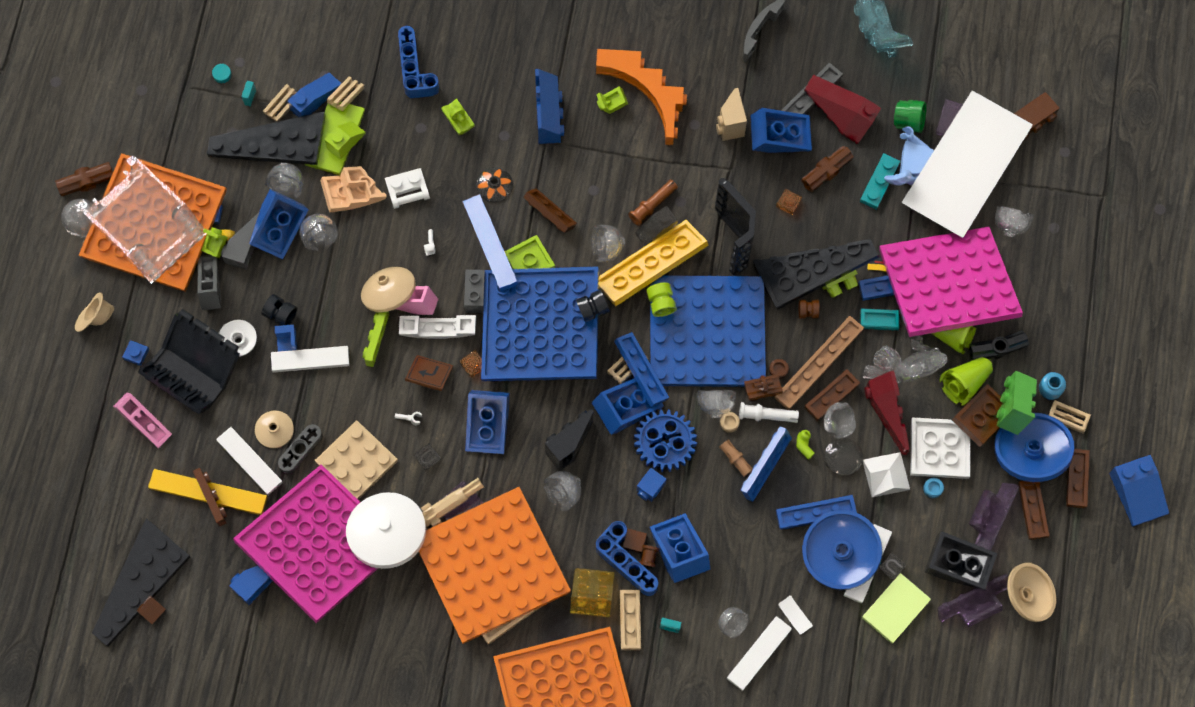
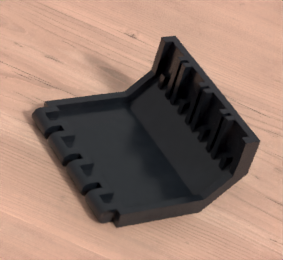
M720 178L714 209L739 238L734 242L735 247L732 250L734 253L731 255L733 260L730 262L732 267L729 268V271L735 275L737 272H743L748 267L751 247L753 246L756 211L725 178Z
M182 309L174 315L161 349L151 361L140 367L138 373L160 387L161 390L173 396L177 401L182 402L193 412L201 414L212 406L226 388L240 356V353L237 352L239 346L228 339L224 342L225 337L213 329L208 332L210 328L208 325L197 318L193 321L194 316Z

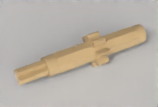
M479 478L463 488L460 487L434 505L427 503L421 507L426 527L429 525L434 527L442 523L441 517L468 500V497L482 489L484 486Z

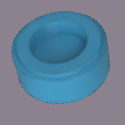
M937 478L928 479L923 486V491L929 498H938L944 490L943 483Z

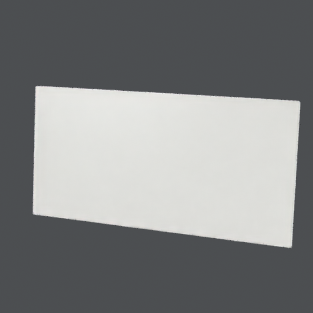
M972 91L902 203L963 238L1031 129L1032 124Z

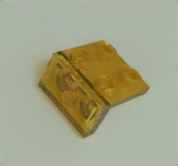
M576 568L570 613L610 617L614 572Z

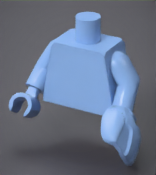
M911 127L902 128L905 133L900 134L901 139H907L902 150L900 172L897 175L885 176L884 179L893 185L907 183L912 186L934 150L916 137Z

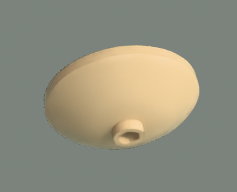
M389 267L382 269L366 281L361 291L362 302L367 309L374 312L394 310L407 302L412 296L416 287V280L413 274L406 268Z
M1023 563L1016 566L1011 571L1007 584L1009 599L1013 607L1023 618L1029 621L1040 622L1048 619L1056 606V592L1052 580L1041 567L1035 564Z

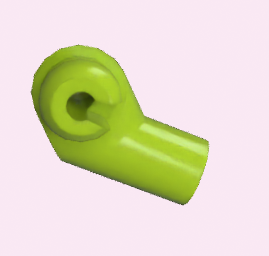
M802 430L797 436L796 447L809 460L815 454L808 446L811 434L808 430Z

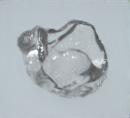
M846 402L834 403L824 415V429L829 435L838 439L846 438L853 434L856 428L853 409Z

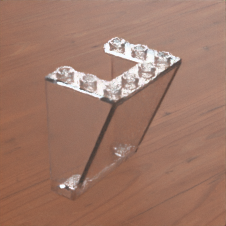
M132 155L126 160L131 166V170L129 173L126 170L123 171L126 178L101 201L98 202L93 198L94 204L89 205L82 199L76 206L152 284L181 256L187 253L192 246L200 241L206 233L203 232L204 227L186 203Z

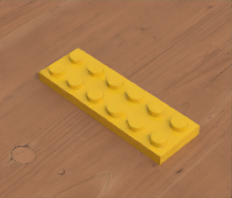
M685 220L600 275L599 289L617 306L709 246L708 242Z

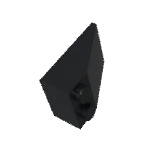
M941 531L936 536L924 572L943 580L985 590L998 553Z

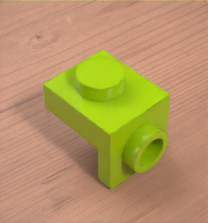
M620 86L604 95L601 93L596 94L598 107L609 114L628 104L623 89Z
M212 227L211 230L204 228L203 232L207 236L201 251L220 258L228 237L222 235V231Z

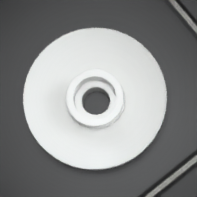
M244 320L230 321L219 332V334L225 337L224 342L228 339L239 346L237 352L240 353V356H244L252 351L257 341L254 327ZM237 338L242 339L240 343L235 342Z

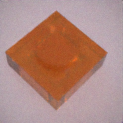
M785 189L776 207L793 215L802 197Z
M475 350L461 359L460 364L469 376L473 377L481 371L482 358Z

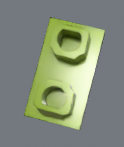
M457 99L449 105L441 107L442 112L458 135H463L475 127L473 121Z
M854 270L823 286L822 289H827L833 298L842 293L838 285L842 281L847 290L858 286L855 277L858 273Z

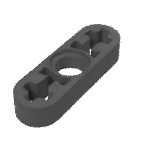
M308 425L279 458L278 465L282 472H294L321 440L322 432L317 425ZM316 430L317 436H312L308 440V438L310 437L309 432H314ZM299 444H303L306 447L305 451L301 454L295 452V447ZM290 453H293V455L298 459L296 460L295 458H293L291 460L292 456L290 455ZM285 460H286L287 462L291 460L292 466H291V467L286 466V467L284 468L285 465H284L283 462H284Z

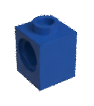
M650 468L637 485L636 491L638 496L645 501L648 499L652 502L665 486L666 478Z

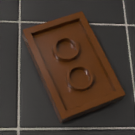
M987 384L952 419L979 447L999 428L996 415L1002 405V402H1000L1001 396Z

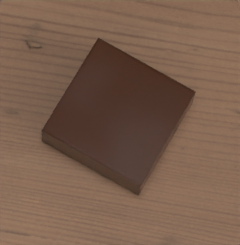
M628 529L623 549L642 553V545L645 544L647 533Z
M149 596L136 611L153 624L166 609L152 596Z

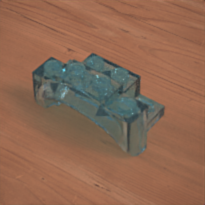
M857 0L856 5H854V12L856 16H859L860 31L864 32V36L869 40V44L876 47L877 53L884 51L887 52L889 58L896 57L898 48L913 45L912 39L908 35L893 31L884 0Z

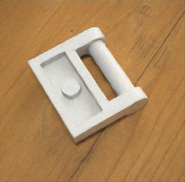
M421 168L385 178L394 209L399 208V205L420 199H430ZM421 189V192L400 198L396 197L397 195Z

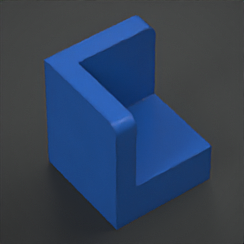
M275 326L278 352L297 350L295 326Z

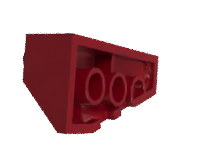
M815 75L811 77L804 89L813 102L827 114V118L835 123L839 128L838 131L856 144L860 142L881 109L868 99Z
M893 370L869 380L864 391L866 398L870 400L871 406L902 455H907L910 449L905 424H901L903 410L897 404L898 395L900 394Z

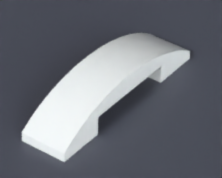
M457 315L456 318L400 316L399 335L414 338H460L475 335L476 315Z

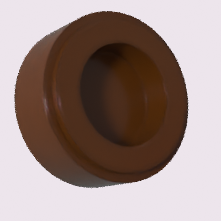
M782 359L773 360L769 367L770 375L778 374L779 379L784 378L789 370L787 362Z

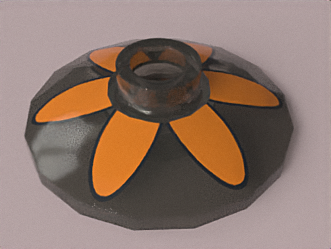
M493 167L484 170L476 181L478 194L488 202L503 201L510 195L513 188L511 176L501 168ZM496 180L497 184H492L491 181Z

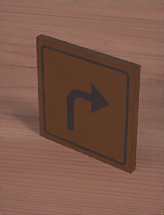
M417 355L405 381L442 391L453 369V365Z

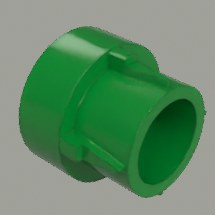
M899 100L894 113V126L901 129L911 127L913 132L922 133L926 119V102Z

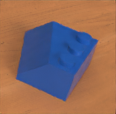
M535 69L539 144L561 143V136H564V125H560V119H563V108H559V102H562V91H558V76Z

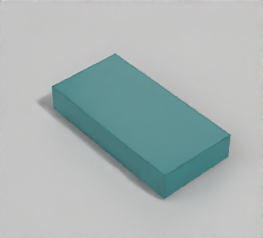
M861 309L860 324L864 329L899 330V310Z

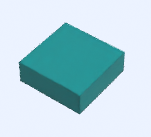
M247 81L241 96L244 105L251 106L256 92L254 82Z
M662 618L660 628L679 633L682 622Z

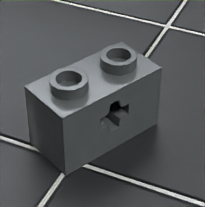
M465 270V313H483L485 270Z

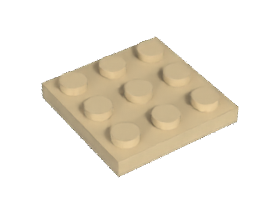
M356 420L315 462L319 466L323 465L359 500L398 462V459Z

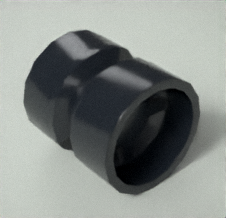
M601 289L591 293L589 298L583 296L576 299L585 323L595 319L597 314L602 316L610 312Z
M272 294L265 302L261 314L269 320L275 319V323L280 326L290 325L297 314L298 308L289 302L284 303V299Z

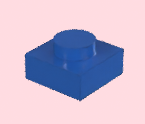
M130 340L122 358L141 366L149 348Z

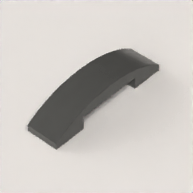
M777 0L771 3L754 19L746 35L743 62L746 63L755 51L757 41L754 38L768 19L776 21L784 9L786 0Z

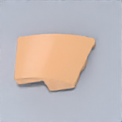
M361 166L343 167L340 176L322 177L320 180L329 212L360 208L382 201L387 197L384 192L382 193L375 186L376 182L367 175V172Z

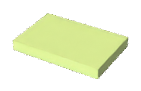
M900 573L862 616V619L893 644L931 599Z

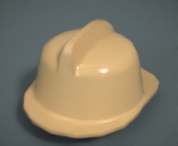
M97 293L79 315L75 324L77 332L83 331L89 325H103L112 315L114 307L103 299L102 293Z

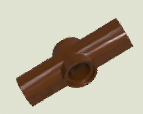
M842 146L831 156H826L820 160L815 168L802 178L801 182L808 191L813 192L825 181L832 180L841 168L853 160L854 156L848 147Z
M109 162L92 168L81 167L74 174L55 180L62 197L79 190L89 191L94 189L96 184L110 180L113 170Z

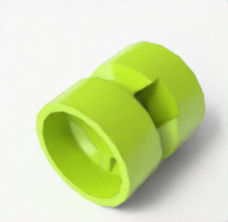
M658 283L647 288V295L649 301L652 302L651 310L654 317L667 316L677 310L675 300L671 297L673 292L670 283Z

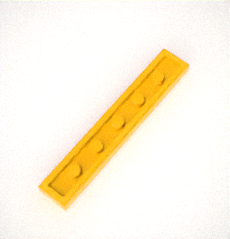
M157 469L153 470L148 486L149 489L207 503L197 479ZM212 482L209 483L211 490L215 489L219 496V500H217L219 506L257 515L263 514L268 498L267 495Z

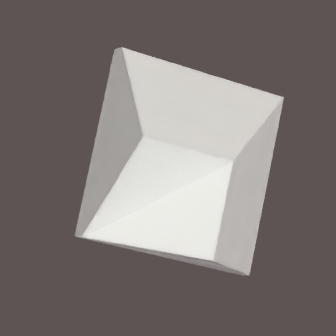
M901 452L863 460L872 497L910 490Z

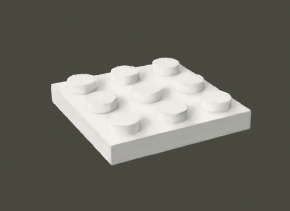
M911 418L910 476L969 479L970 437L952 420Z

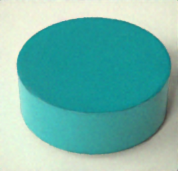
M226 64L216 65L212 70L214 80L218 83L228 82L231 78L230 68Z

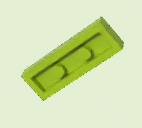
M389 311L375 313L373 323H375L374 330H370L368 336L370 343L363 352V358L367 366L374 367L389 318Z

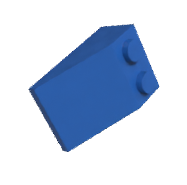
M761 108L750 115L752 150L768 153L812 150L809 115Z
M270 189L261 206L249 244L283 259L309 209L303 204Z
M635 378L601 392L592 402L611 435L632 426L644 419L646 415L649 416L653 411L656 412L664 407L663 403L651 407Z
M477 390L469 392L465 451L504 454L510 393Z
M1151 455L1116 466L1109 473L1133 527L1169 514L1159 473Z
M686 513L649 527L657 548H659L664 565L674 583L710 570L709 554Z

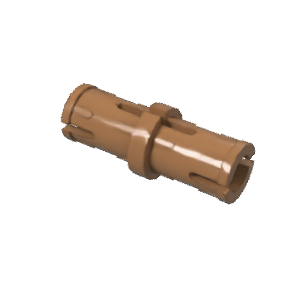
M729 439L719 447L729 458L730 464H734L743 477L752 472L753 468L744 459L742 452L739 453Z

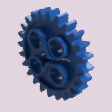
M660 409L659 415L653 411L652 418L646 415V422L640 421L642 428L636 427V432L639 434L634 435V439L638 440L634 443V447H640L636 450V454H642L640 457L641 461L647 459L646 466L652 463L654 470L657 466H660L661 472H663L664 467H667L668 471L671 472L672 466L679 470V463L685 466V459L691 460L690 454L695 453V449L692 447L697 446V442L692 440L697 438V434H691L695 428L689 427L690 420L684 422L685 415L678 418L677 411L674 415H671L670 409H668L667 414H664L662 409ZM668 425H672L675 427V430L673 432H669L665 429V427ZM654 432L658 437L650 439L647 435ZM662 438L669 440V442L662 441ZM676 442L682 443L683 448L676 449L674 448L673 444ZM661 449L665 451L666 454L664 456H658L655 452Z

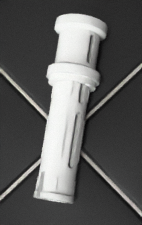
M741 402L739 419L741 420L743 418L755 419V421L768 419L797 423L799 411L765 408L760 404L756 406L745 405L744 402Z

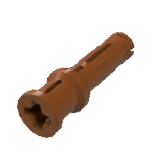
M670 179L647 201L640 202V206L637 209L628 213L632 222L640 226L648 215L651 216L654 209L678 189L677 184L673 183V180Z

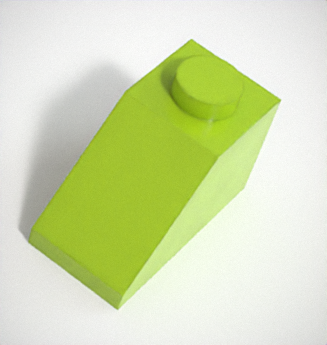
M352 121L337 126L325 138L326 147L338 158L342 159L366 133Z

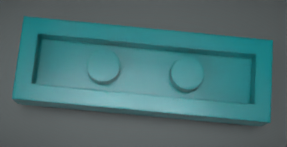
M883 153L860 199L861 203L877 210L890 184L884 177L895 174L900 160Z

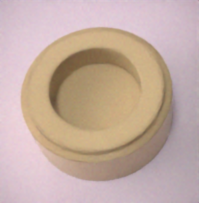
M727 412L722 415L720 426L725 432H734L739 427L740 420L735 413Z

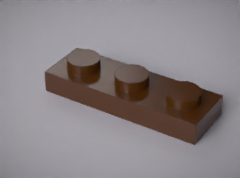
M537 188L527 191L523 198L528 201L529 205L540 211L544 218L554 223L558 230L566 233L576 226L577 223Z
M847 369L809 401L804 408L819 421L857 388L860 382Z
M1074 449L1073 459L1067 473V507L1087 508L1090 450Z
M201 468L193 470L216 523L219 527L227 524L225 517H227L226 511L223 506L219 507L217 503L219 496L216 490H211L209 483L212 481L208 473H203Z
M1020 481L1018 486L1028 539L1048 538L1050 535L1040 483Z

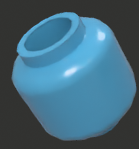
M1056 372L1047 373L1039 383L1040 394L1048 400L1059 398L1066 388L1064 377Z

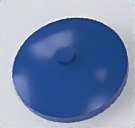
M1034 413L1035 418L1018 435L1002 428L998 430L995 438V455L1001 467L1013 477L1028 482H1044L1058 477L1069 467L1074 455V440L1068 428L1058 419L1046 414Z
M847 510L832 511L816 519L807 530L802 546L803 559L808 571L818 582L832 589L849 590L865 584L876 573L882 559V542L874 525L864 516Z

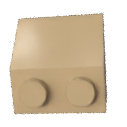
M738 88L733 90L722 106L720 116L717 117L718 124H716L718 135L722 136L723 141L744 137L747 119Z

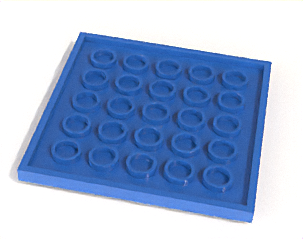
M598 267L512 269L518 285L501 292L492 271L485 270L482 381L597 379L598 314L595 316V319L585 323L576 299L583 296L589 298L591 293L599 290Z
M661 276L650 284L652 286L658 283H670L673 292L671 297L675 300L677 310L670 315L654 317L651 310L652 302H650V364L663 386L745 387L744 381L758 379L762 375L766 377L764 282L761 277Z

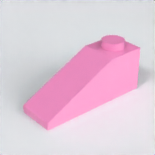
M416 286L409 300L396 309L416 315H433L438 298L429 286Z
M126 393L113 406L157 448L172 435L131 393Z

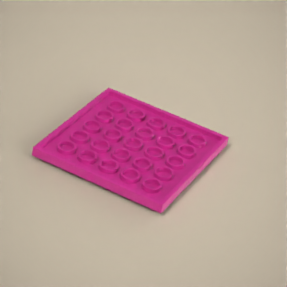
M990 227L968 230L963 238L955 233L880 245L879 251L909 337L1022 317L1021 306Z
M323 465L318 466L233 538V541L315 623L320 621L378 569L361 562L352 553L347 541V521L354 508L361 502Z

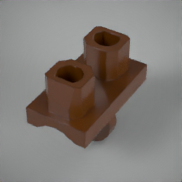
M778 374L766 377L762 375L758 379L744 381L749 401L783 393Z

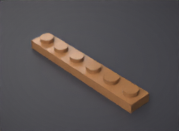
M849 316L782 388L783 393L776 395L775 399L786 409L790 410L864 330V327Z

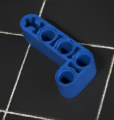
M403 26L398 31L405 94L409 98L435 96L439 92L438 77L432 73L419 74L415 32L412 27ZM405 37H409V42H406ZM414 69V71L408 72L407 70ZM429 83L435 84L431 87L427 86ZM411 85H415V86H416V87L413 88V89L408 88V87L411 86Z
M621 521L613 522L597 539L596 552L634 587L640 590L642 594L646 596L654 595L658 588L657 578L620 546L625 540L627 527ZM616 528L622 529L623 534L620 536H616L613 534L612 531ZM606 542L610 545V548L602 550L599 545ZM621 555L625 558V561L617 563L614 558ZM636 568L640 573L637 576H632L629 574V570ZM651 582L653 583L652 588H651V587L645 588L646 583H647V584H649V583H651Z

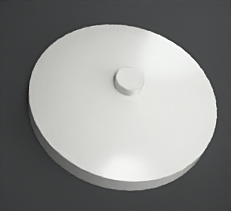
M379 493L366 498L354 508L346 526V537L352 553L364 564L382 569L397 567L411 560L421 549L426 536L425 519L418 505L410 498L397 493Z

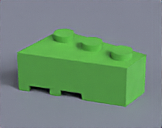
M1015 371L1006 378L1004 382L1006 389L1000 399L1002 405L996 415L998 427L1018 435L1035 418V414L1031 410L1036 402L1032 401V397L1036 395L1037 379Z

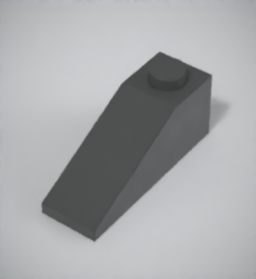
M259 213L229 239L227 246L224 245L221 256L225 264L247 270L255 249L249 242Z
M212 255L200 256L198 260V297L202 310L221 308L218 258Z

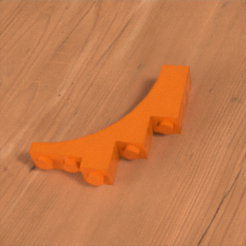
M597 49L596 74L622 79L644 93L656 107L662 119L665 130V144L673 145L674 138L677 139L678 127H674V122H678L679 112H682V107L687 102V94H683L684 87L665 86L666 76H662V69L644 68L645 58H641V51Z

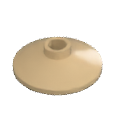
M269 411L263 414L255 425L256 438L263 446L268 448H280L286 445L294 433L292 420L281 411ZM271 425L277 426L275 430H270Z

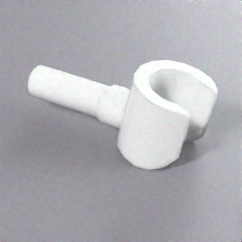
M432 229L428 230L429 244L424 245L426 256L436 252Z
M414 412L412 415L395 414V418L411 421L415 426L421 423L414 420L415 416L422 417L420 412Z

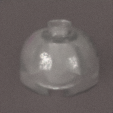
M280 163L269 171L265 185L284 196H295V198H298L302 193L304 178L302 172L296 166Z
M74 199L63 208L61 214L62 224L68 233L76 237H86L90 227L95 222L98 209L89 200Z
M997 206L995 213L997 227L1005 231L1004 235L1009 237H1015L1016 234L1027 232L1034 218V214L1028 212L1024 214L1021 210Z
M318 213L310 215L303 220L299 234L304 247L308 250L316 251L318 250L317 247L325 245V248L332 245L338 238V229L335 222L329 216Z
M606 224L596 225L593 228L596 229V232L591 235L593 255L597 254L599 259H596V261L600 263L613 261L620 256L625 246V239L614 226Z
M697 390L698 405L704 413L711 414V418H722V414L729 413L733 409L736 401V391Z
M557 471L544 480L546 482L544 491L548 499L554 506L558 503L562 507L560 510L568 511L579 502L582 489L581 482L577 476L567 471Z

